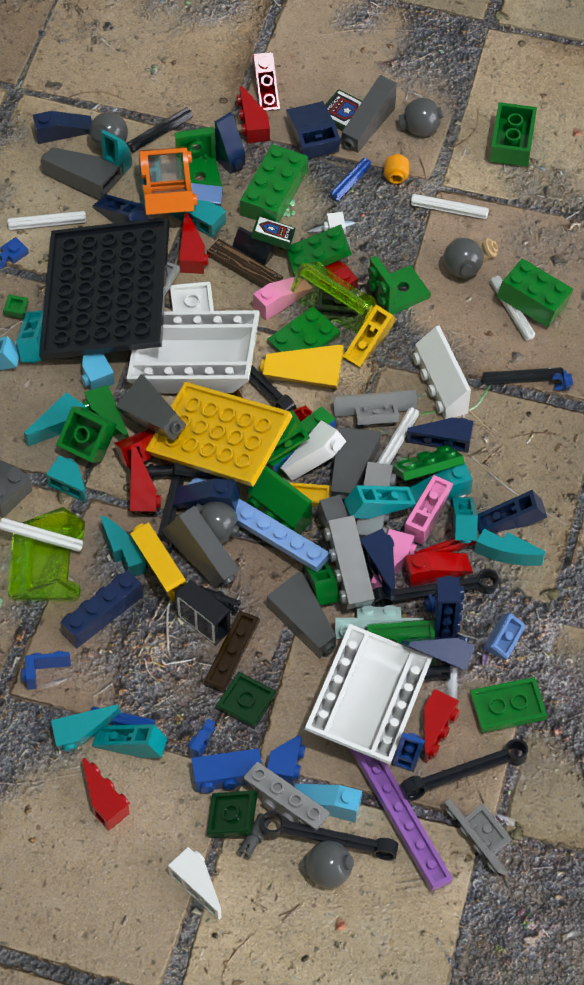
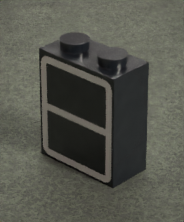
M191 579L185 585L182 584L178 587L175 593L177 616L216 646L228 634L231 628L230 610Z

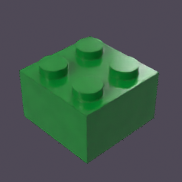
M72 406L56 445L91 463L102 462L117 423L84 407Z

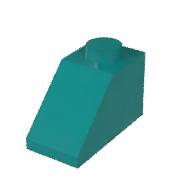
M59 455L46 474L48 486L85 502V486L78 464L70 458H64Z

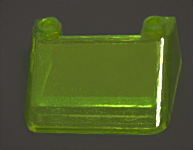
M317 261L302 263L298 267L291 287V291L295 292L304 278H306L361 314L362 316L355 333L359 332L369 314L377 305L372 296L364 294Z
M64 507L22 522L23 524L79 540L84 536L85 521ZM13 533L8 595L14 600H72L80 597V585L74 581L68 582L70 549Z

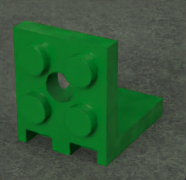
M208 127L175 132V147H187V151H191L192 163H189L191 183L222 187L215 158L214 128ZM182 153L175 154L179 179L185 180ZM204 177L205 179L198 181L195 178Z
M378 256L370 258L368 288L376 294V300L385 307L387 312L392 315L431 297L430 291L411 265L390 274ZM406 287L408 290L403 292L398 290V288Z

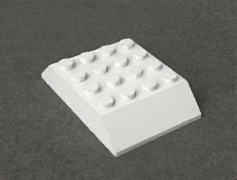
M259 310L164 311L162 347L132 350L127 382L134 384L142 374L159 393H179L184 382L224 393L235 392L246 384L250 378L260 314Z
M349 624L304 730L391 764L433 657Z

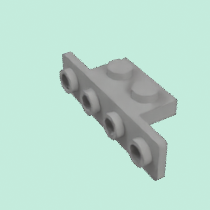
M416 390L334 397V415L336 417L355 415L357 424L363 426L399 422L398 411H408L411 407L417 409Z
M256 762L244 776V780L261 792L263 806L268 811L279 812L284 820L301 824L304 822L312 829L318 830L330 815L328 810L259 762Z
M447 799L445 801V804L448 806L446 811L454 820H459L462 824L460 826L461 831L468 838L472 837L475 841L473 846L482 856L485 854L489 860L487 864L494 873L506 875L508 873L507 869L495 854L510 843L512 838L483 803L466 817L454 801Z

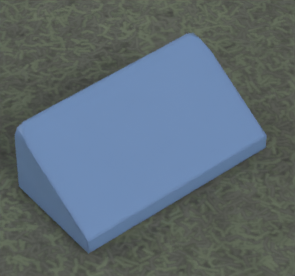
M191 183L193 194H197V200L210 201L215 205L221 206V186Z
M511 612L502 615L483 649L507 660L526 625Z

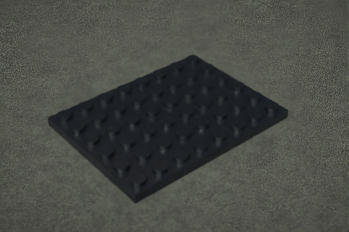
M168 217L51 231L39 350L41 360L162 347L170 225Z

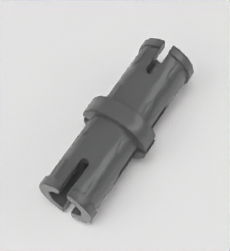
M259 813L254 822L253 834L246 836L237 850V853L242 856L245 849H247L243 857L245 859L251 858L257 844H260L264 838L260 829L263 813ZM267 819L264 822L266 828L271 823V819Z

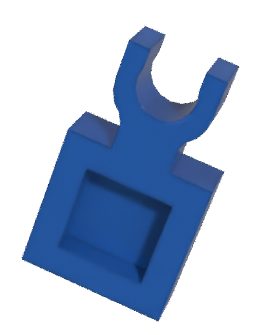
M15 237L0 247V269L8 261L14 264L29 254L28 248L18 238Z
M207 718L202 730L199 731L197 736L192 737L188 746L191 758L203 755L209 744V739L216 729L214 727L215 721Z

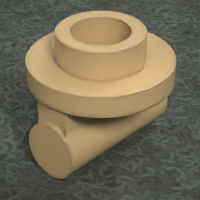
M490 238L479 242L484 255L483 262L487 261L488 258L496 257L498 246L494 240L492 241Z

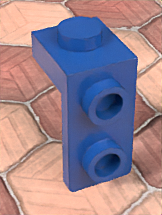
M56 651L50 654L33 653L25 656V668H21L22 682L27 683L28 690L37 689L36 669L71 666L70 653Z

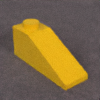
M375 305L343 357L361 368L386 337L397 319L391 313Z

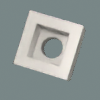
M343 212L327 213L324 231L341 224L346 233Z

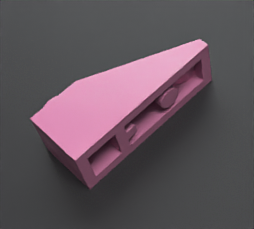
M302 276L269 283L253 293V308L259 310L260 315L267 321L312 292L313 287Z
M433 475L405 523L404 533L414 535V542L424 545L451 491L453 483Z
M389 529L387 535H390L394 541V573L396 575L405 566V556L415 554L417 545L414 544V535ZM373 575L371 581L372 590L382 587L375 575Z

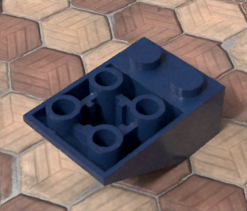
M323 101L286 109L300 154L308 156L309 159L339 152L340 137L335 122Z

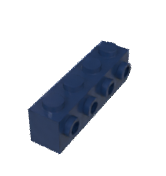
M128 570L118 574L106 587H101L91 599L83 601L77 610L73 613H68L62 619V635L78 649L143 597L142 583Z
M444 576L437 578L432 618L434 620L435 637H456L457 632H460L464 586H460L459 577Z

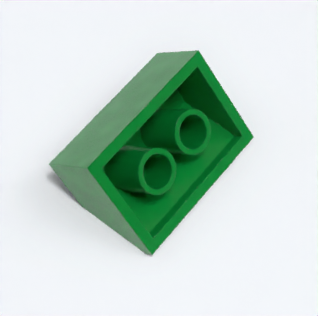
M265 465L254 487L250 486L247 490V503L296 533L301 534L312 523V500Z

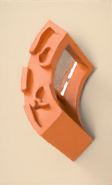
M187 147L139 150L141 177L146 180V184L142 185L146 215L194 211V206H197V194H193L190 180L189 163H192L191 151H187Z

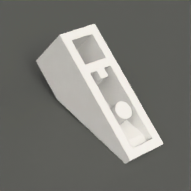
M322 420L309 434L310 439L301 443L281 467L290 480H295L335 456L346 443V440L337 429Z
M187 847L168 865L169 875L219 921L222 918L221 907L205 865V859L198 851L193 852Z

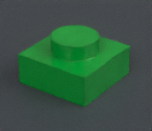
M9 294L3 309L4 315L24 319L29 304L28 298Z

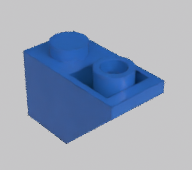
M297 735L272 750L267 768L292 786L294 785L295 778L299 779L301 765H298L299 758L303 759L306 745H302V736Z

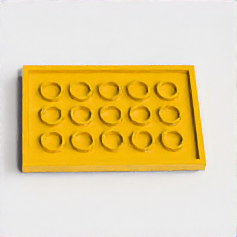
M184 382L171 407L184 421L186 426L174 441L155 432L145 451L154 457L254 487L289 424L292 414L290 411Z

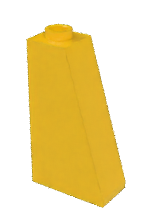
M332 345L266 354V358L261 360L260 371L263 372L265 378L338 389L344 346Z
M149 522L145 525L144 523L139 524L130 535L173 603L176 601V590L180 585H185L187 582Z

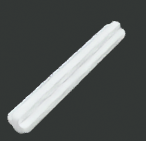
M413 194L411 198V205L481 219H487L489 209L487 207Z
M85 211L15 217L8 218L7 224L9 230L85 223L86 213Z
M498 275L492 277L490 282L497 294L503 281ZM501 300L526 341L533 339L535 332L524 314Z
M413 407L408 409L377 463L390 465L407 436L408 428L413 426L419 416L417 409Z
M1 518L0 520L1 530L78 552L82 549V540L6 518Z

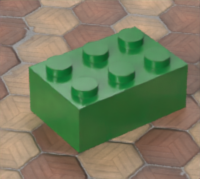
M498 103L490 162L528 167L537 107Z
M521 258L502 281L496 297L548 328L568 304L573 288Z

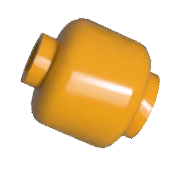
M401 154L387 157L384 164V177L393 184H400L405 181L409 176V160Z

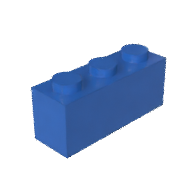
M260 749L191 758L196 792L210 793L216 789L224 788L225 790H231L237 786L244 785L253 787L244 780V776L256 762L262 764Z

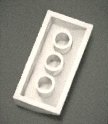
M435 326L415 344V353L412 354L415 365H419L422 380L427 382L429 394L436 400L438 413H442L444 419L455 418L468 414L471 389L440 326Z

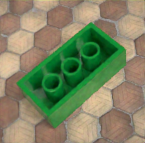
M272 144L240 199V215L253 220H257V217L261 216L280 222L308 172V156Z

